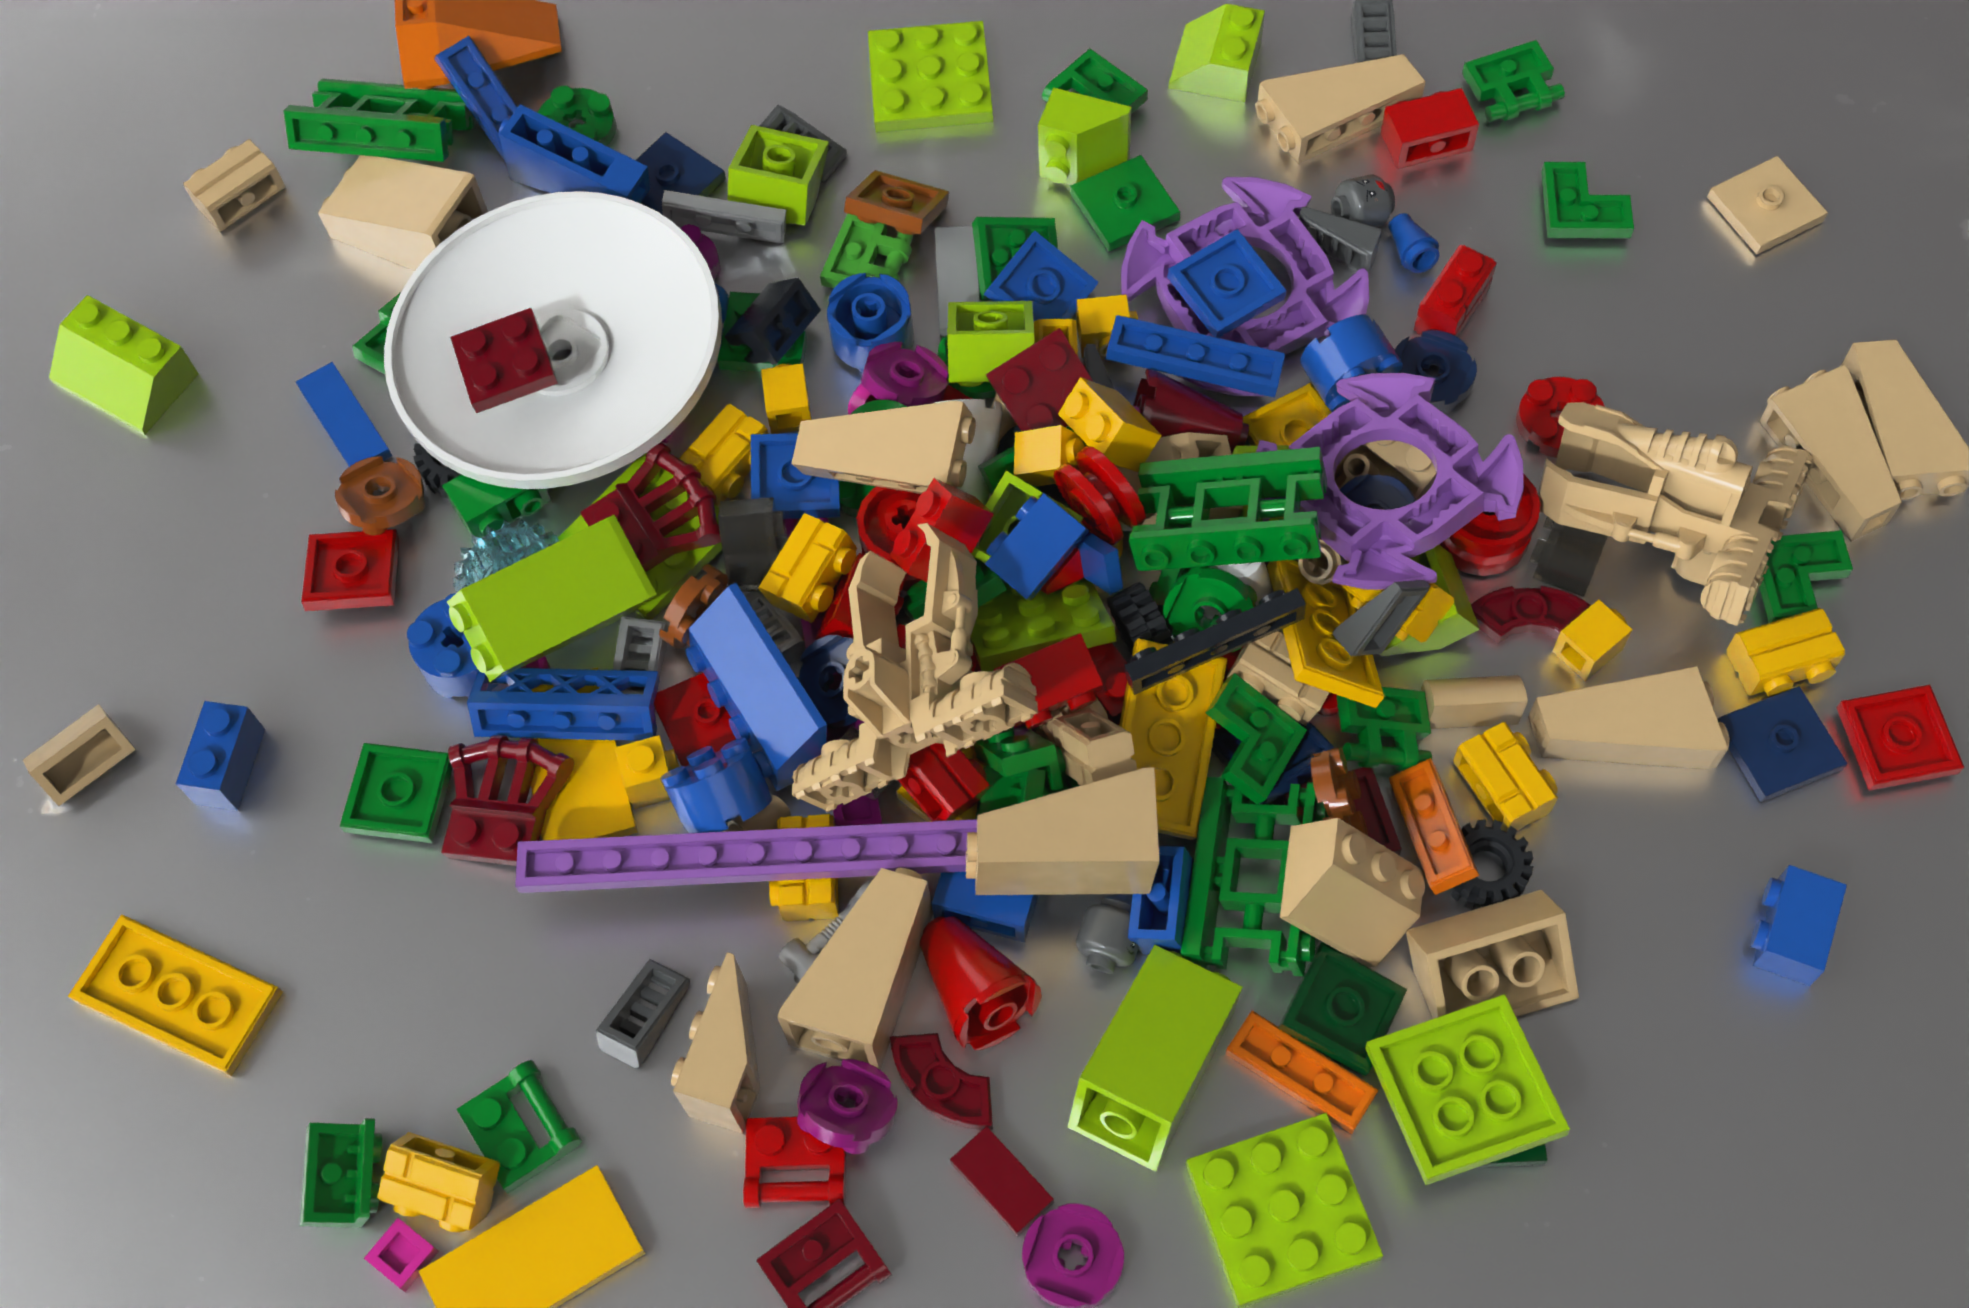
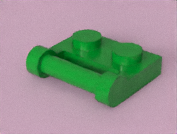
M1090 48L1050 81L1042 92V100L1047 103L1053 88L1066 91L1073 88L1082 95L1130 106L1131 114L1148 100V89Z
M532 1060L517 1065L510 1071L507 1077L456 1109L483 1156L500 1163L497 1180L507 1194L574 1151L582 1142L575 1128H568L539 1080L541 1072ZM521 1091L525 1094L551 1137L549 1143L542 1148L537 1144L510 1099Z

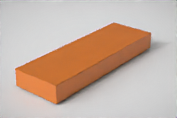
M1429 758L1388 777L1427 882L1433 893L1437 895L1480 876L1437 767L1432 759Z
M1253 1010L1226 1049L1225 1054L1318 1114L1327 1113L1331 1122L1351 1135L1379 1091L1312 1047L1278 1029V1026Z

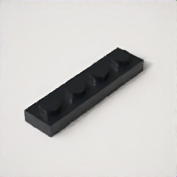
M1298 588L1287 593L1284 590L1271 592L1264 596L1256 607L1244 612L1241 609L1231 610L1220 616L1216 620L1215 625L1199 631L1198 628L1186 630L1173 639V644L1156 650L1155 647H1150L1139 651L1131 657L1130 663L1124 665L1127 682L1133 694L1136 695L1304 620L1306 603Z

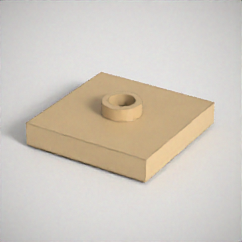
M1778 156L1710 188L1707 196L1756 255L1824 222L1828 214L1824 207Z

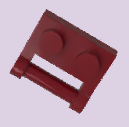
M840 1198L756 1259L788 1308H840L875 1281L880 1285L892 1276ZM856 1251L864 1264L806 1307L798 1293Z

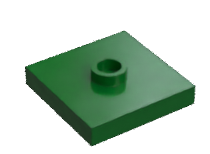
M1142 155L1070 186V195L1108 252L1128 244L1142 220L1153 225L1155 231L1180 221V210Z
M363 743L339 827L345 833L433 843L453 770L448 753Z

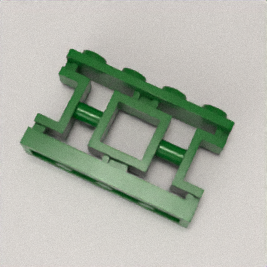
M321 79L317 83L318 91L312 93L314 107L289 105L283 110L289 149L444 162L449 157L448 146L454 143L452 129L470 131L475 125L474 116L455 89L435 87L426 90L418 88L405 89L404 85Z
M1320 447L1140 463L1138 477L1142 488H1139L1138 496L1144 507L1145 514L1157 513L1156 524L1133 526L1130 533L1129 544L1137 570L1150 571L1320 557L1321 545L1319 538H1321V527L1317 511L1300 512L1301 501L1324 499V493L1327 490V477ZM1286 496L1284 499L1265 500V498ZM1194 504V506L1175 508V505ZM1248 505L1247 517L1209 520L1210 508ZM1284 517V520L1263 521V519ZM1191 525V527L1172 529V526Z
M1207 777L1201 806L1181 955L1184 959L1209 971L1210 965L1215 966L1217 969L1226 970L1229 947L1270 949L1268 963L1274 973H1283L1284 970L1292 971L1294 976L1304 977L1306 962H1313L1315 937L1290 924L1288 948L1286 951L1287 940L1283 932L1262 930L1264 913L1280 914L1289 841L1273 840L1275 825H1301L1302 815L1303 824L1323 821V818L1329 817L1323 802L1318 803L1313 782H1308L1307 788H1301L1300 784H1290L1288 805L1248 804L1249 798L1234 786L1227 785L1224 778ZM1231 813L1236 823L1256 824L1254 839L1228 838ZM1241 858L1281 860L1277 894L1237 892ZM1219 901L1224 910L1244 911L1242 929L1216 927Z

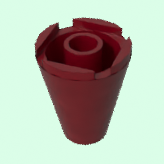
M1145 370L1147 379L1141 378L1133 406L1139 407L1140 414L1162 435L1161 437L1186 432L1227 435L1231 455L1235 446H1245L1249 424L1243 423L1242 413L1158 371Z

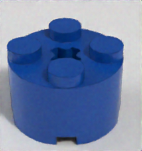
M866 273L852 275L838 283L831 291L828 299L827 320L832 347L844 363L859 369L861 373H863L868 355L874 347L895 341L903 342L901 349H911L914 344L909 295L900 282L888 275L879 274L880 278L866 277Z
M1364 314L1345 318L1327 328L1331 335L1321 343H1319L1317 338L1312 340L1303 351L1300 359V364L1304 368L1305 373L1331 412L1351 402L1337 392L1336 383L1339 380L1371 373H1398L1403 367L1400 357L1374 319L1372 321L1368 315Z
M456 593L450 594L445 599L426 608L407 630L411 656L428 685L439 695L453 699L452 696H467L469 698L477 673L479 672L472 660V648L464 633L459 632L454 627L449 616L450 607L447 601ZM488 684L486 691H492L499 684Z
M744 737L727 743L717 752H714L712 746L701 748L687 757L688 766L677 767L668 771L660 778L684 829L688 833L725 831L729 829L726 822L741 816L744 822L762 811L772 801L766 780Z

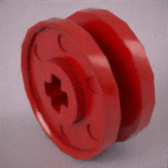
M1085 446L1076 456L1080 471L1070 464H1062L1054 471L1053 476L1059 491L1071 510L1084 517L1082 520L1084 526L1092 534L1114 546L1123 537L1119 521L1130 528L1142 524L1146 518L1144 507L1136 492L1118 468L1103 453L1092 446Z

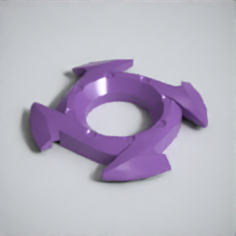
M1257 177L1224 178L1222 188L1234 203L1219 206L1167 233L1166 240L1157 237L1155 227L1142 220L1128 242L1121 268V295H1127L1128 302L1156 285L1157 295L1163 311L1174 328L1212 336L1167 278L1168 269L1238 229L1251 246L1271 253L1284 265L1291 281V294L1286 303L1274 313L1261 318L1250 319L1220 338L1282 352L1285 355L1309 344L1315 338L1329 337L1331 334L1327 328L1345 318L1361 314L1366 315L1369 303L1368 272L1365 268L1359 269L1334 290V272L1327 256L1297 217L1300 216L1302 206H1308L1312 196L1287 184ZM1178 376L1200 388L1227 395L1264 396Z
M1371 373L1341 379L1336 383L1337 392L1351 402L1333 411L1289 445V449L1321 448L1327 477V490L1324 493V499L1301 501L1300 512L1317 511L1321 527V539L1349 562L1337 567L1332 578V583L1365 590H1385L1394 582L1425 580L1428 584L1437 582V573L1410 558L1433 549L1483 511L1495 512L1498 521L1516 518L1523 495V460L1515 437L1511 434L1504 436L1492 453L1482 461L1478 453V443L1467 430L1429 403L1435 385V378L1407 373ZM1263 440L1259 441L1256 452L1278 451L1276 443ZM1380 440H1393L1410 444L1424 452L1432 461L1437 474L1431 488L1420 499L1400 508L1383 510L1364 507L1348 499L1339 490L1334 480L1336 468L1349 452L1363 444ZM1286 496L1265 498V500L1284 499Z

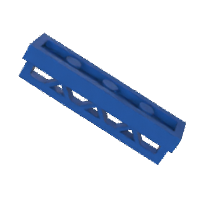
M1116 315L1106 353L1107 360L1273 398L1276 396L1285 353L1119 315Z
M519 668L490 682L486 674L479 671L467 701L474 737H491L495 734L505 735L508 738L639 741L654 737L657 732L654 702L660 683L659 672ZM488 684L509 685L501 691H486ZM539 685L554 686L546 692L532 691V689ZM584 686L599 687V689L591 693H578L576 691ZM629 687H645L643 694H623L621 691Z

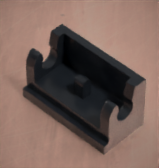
M799 277L769 283L724 337L732 346L744 344L752 349L744 358L746 362L752 364L770 362L772 365L777 364L821 309Z

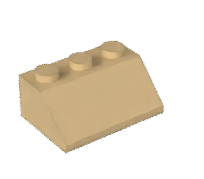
M1339 818L1291 826L1280 918L1366 967H1377L1404 936L1406 930L1410 929L1421 915L1422 896L1425 892L1424 871Z
M1542 890L1406 930L1413 971L1432 1019L1504 994L1516 1017L1579 998L1566 914Z

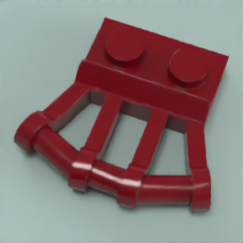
M662 442L647 452L644 463L627 483L616 484V490L580 512L588 526L615 515L645 572L674 554L712 546L724 540L723 528L717 524L714 506L716 495L710 487L702 484L700 480L701 473L696 465L687 464L671 454L670 447ZM662 468L674 475L670 480L639 498ZM687 491L689 499L659 519L652 520L649 515L651 512ZM698 515L700 527L696 531L664 538V536Z
M494 734L489 740L465 746L463 743L450 746L448 755L454 770L456 798L449 805L452 808V813L441 853L451 859L516 866L518 842L539 841L546 812L573 771V758L564 753L556 755L540 746L536 739L526 737L521 738L519 741H509V738L505 735ZM488 759L479 796L474 798L471 763ZM508 759H516L517 765L507 801H499L497 799ZM538 765L547 770V776L527 804L535 767Z

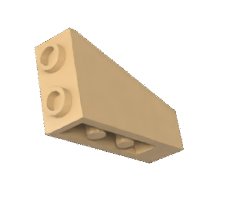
M1402 54L1265 80L1259 83L1258 101L1255 104V108L1260 121L1263 124H1268L1276 134L1277 141L1282 150L1289 152L1299 164L1382 126L1385 107L1400 101L1422 98L1426 81L1407 57Z
M1895 339L1853 343L1841 366L1845 365L1850 371L1900 499L1908 500L1919 495L1940 494L1941 496L1949 497L1965 492L1969 486V447L1898 341Z
M1842 365L1829 372L1820 370L1811 375L1803 384L1792 389L1789 386H1785L1774 392L1768 398V405L1759 422L1778 447L1791 446L1798 450L1802 449L1810 452L1813 459L1811 464H1806L1809 468L1804 481L1850 542L1887 525L1902 501L1847 367Z
M948 401L804 420L800 423L791 464L804 475L919 494L927 490L933 478L955 488L962 487L967 471V464L963 460L966 444H971L974 439L976 420L972 417V413L965 403L961 401Z
M1698 666L1536 697L1528 715L1542 758L1712 769L1717 768L1729 748L1727 728L1722 722H1718L1713 709L1714 696L1712 688L1707 681L1702 680Z

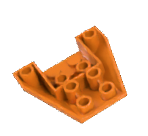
M395 0V27L405 89L418 88L426 90L435 86L450 84V81L435 61V56L467 36H470L493 71L562 52L556 4L536 0Z

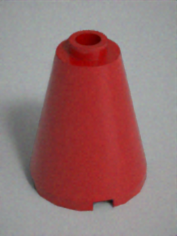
M954 916L938 917L926 925L920 939V948L954 1036L959 1044L965 1049L966 1044H970L974 1050H984L998 1045L1021 1029L1017 1020L1026 1010L1032 1017L1038 1009L1042 994L1037 982L959 918Z

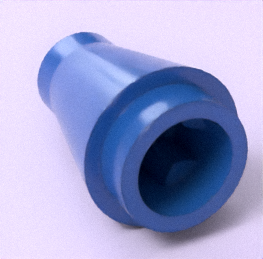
M1399 214L1389 222L1388 229L1393 236L1401 264L1404 268L1414 273H1422L1431 269L1437 263L1440 257L1438 241L1415 223L1409 214Z

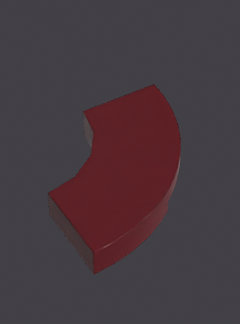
M1541 586L1540 589L1505 587L1488 593L1471 604L1480 630L1498 644L1511 635L1524 632L1547 634L1557 640L1561 630L1591 606L1583 599L1571 593L1548 586Z
M938 1033L890 1036L891 1050L899 1076L911 1095L925 1109L942 1120L957 1126L982 1130L987 1126L990 1130H993L990 1077L970 1075L954 1066L942 1050Z

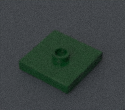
M1321 942L1315 950L1313 962H1309L1306 968L1305 975L1302 977L1278 1029L1362 1076H1366L1373 1066L1366 1051V1042L1387 1035L1408 989Z

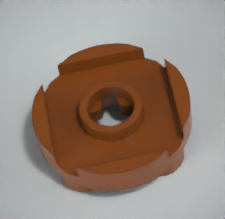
M382 456L363 459L347 468L339 478L341 485L338 491L335 489V499L342 517L350 524L362 527L363 531L368 535H379L388 528L397 526L412 516L421 513L426 505L424 499L425 489L419 470L411 462L397 457V463L383 462ZM377 490H380L383 493L386 492L385 494L378 496L373 495V492Z
M710 564L701 568L707 574L700 580L691 576L681 586L665 612L663 618L670 622L667 632L660 629L659 636L675 649H682L687 645L690 646V626L728 587L727 575Z
M1338 747L1313 754L1314 757L1311 758V773L1318 803L1323 802L1329 816L1323 818V820L1339 818L1368 836L1364 816L1360 810L1356 811L1354 800L1361 798L1359 781L1354 771L1348 772L1342 748Z

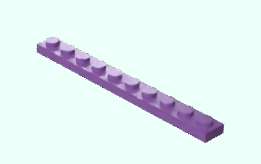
M977 819L518 842L515 887L519 893L864 877L876 876L881 868L895 871L896 868H906L919 874L966 872L967 832H976Z

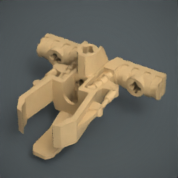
M1584 402L1567 403L1558 420V423L1564 427L1556 464L1554 465L1547 458L1545 460L1538 489L1541 503L1540 511L1560 525L1611 536L1620 542L1632 541L1641 544L1650 542L1656 548L1675 552L1671 568L1675 569L1682 578L1705 586L1701 592L1700 601L1703 609L1705 608L1710 613V616L1718 620H1724L1726 623L1736 626L1744 623L1747 615L1743 614V612L1750 611L1759 586L1763 581V575L1766 574L1769 567L1766 565L1769 559L1766 555L1767 552L1771 553L1774 545L1770 542L1771 540L1775 542L1781 540L1783 532H1780V529L1786 528L1788 521H1785V518L1791 517L1799 495L1803 490L1802 486L1809 468L1806 464H1811L1813 459L1810 452L1802 449L1798 450L1791 446L1772 449L1768 452L1764 461L1760 462L1753 483H1750L1753 466L1736 461L1738 456L1737 447L1726 436L1717 434L1715 439H1707L1708 434L1700 433L1698 437H1690L1691 432L1683 431L1681 435H1674V430L1666 429L1665 433H1657L1658 428L1645 427L1624 412L1597 404L1594 406ZM1566 470L1593 472L1639 491L1574 477Z
M928 523L918 524L925 533L927 545L931 547L924 616L905 625L906 649L899 647L894 606L898 601L900 585L906 572L894 563L869 551L860 559L849 586L853 643L846 652V657L849 661L843 677V699L849 705V715L865 723L859 725V738L827 742L822 746L820 756L798 765L797 769L793 771L792 779H794L792 796L824 809L826 812L836 809L837 805L841 803L845 805L852 800L867 795L876 787L880 789L888 785L893 779L897 781L904 778L907 774L910 754L934 743L944 744L946 757L956 754L960 748H969L975 745L976 741L982 738L986 740L1003 730L1006 731L1014 727L1015 723L1032 719L1034 714L1038 713L1037 701H1035V696H1037L1036 687L1032 685L1031 676L1021 665L1010 663L1002 669L993 672L971 671L973 666L970 656L973 655V645L970 643V635L978 615V596L975 578L977 561L963 543Z

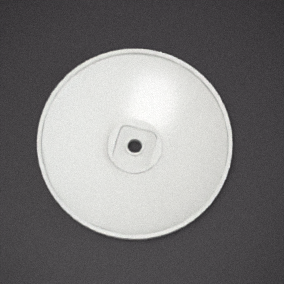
M575 191L536 195L500 206L470 221L442 241L414 271L394 306L387 327L384 345L386 382L392 402L400 418L416 441L431 456L450 469L477 481L501 487L548 489L569 486L606 475L635 461L669 436L687 417L709 383L717 362L722 335L721 304L707 262L698 247L684 231L659 212L638 202L603 193ZM532 308L558 384L476 413L471 405L450 337ZM572 350L566 359L560 361L553 360V356L557 351Z

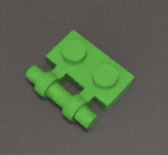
M847 213L820 274L821 286L834 289L842 280L860 273H866V277L880 278L879 274L893 277L899 282L900 277L898 273L902 264L908 262L912 253L910 244L914 235L898 232L896 238L886 236V224L865 223L860 221L857 216ZM878 254L887 256L883 267L873 265Z

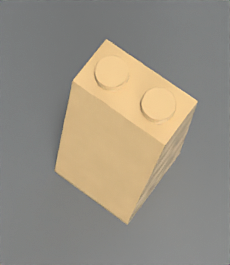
M360 155L353 166L346 170L342 181L331 196L324 200L318 214L330 238L415 271L442 241L470 221L487 213L488 210L476 178L471 173L384 157Z
M1142 768L977 815L976 832H967L966 879H975V895L1150 894L1159 864L1155 769Z
M884 868L879 870L781 1006L777 1018L789 1046L840 1061L842 1059L860 1060L881 1070L890 1044V1036L893 1035L921 952L920 939L923 935V930L931 922L933 916L928 881L923 880L919 873L906 868H896L895 871Z

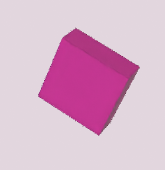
M397 1218L364 1259L397 1287L406 1292L419 1277L418 1271L429 1265L439 1250Z

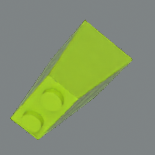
M612 515L459 590L447 603L450 607L449 616L454 627L459 632L464 633L472 648L471 657L475 666L480 672L485 673L488 680L492 682L621 620L622 616L627 617L655 597L657 593L615 515Z
M1154 944L1079 1078L1067 1127L1156 1172L1235 1012L1243 987L1232 982L1221 973L1211 972L1184 959L1177 952L1167 951Z

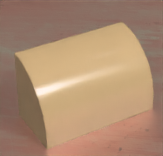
M1519 675L1424 680L1421 691H1425L1431 729L1496 726L1502 722H1506L1507 725H1517L1528 703L1525 686Z
M98 704L24 758L23 762L35 781L58 806H61L136 749Z

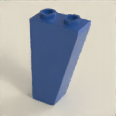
M521 104L512 116H507L503 120L499 128L498 135L509 179L517 183L548 193L595 192L623 197L638 203L642 202L650 190L648 166Z

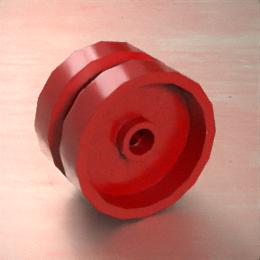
M1524 473V490L1516 518L1498 521L1495 512L1483 511L1439 544L1452 554L1457 569L1464 573L1479 576L1502 574L1516 566L1527 552L1532 534L1538 523L1541 503L1536 487Z
M877 486L869 492L862 500L856 517L863 555L872 551L899 566L889 555L893 550L897 535L905 529L913 515L921 494ZM906 573L902 590L908 591L912 585L921 580Z

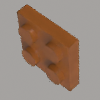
M874 170L846 196L844 212L857 216L860 221L865 223H883L895 227L898 232L903 234L921 235L947 207L950 191Z

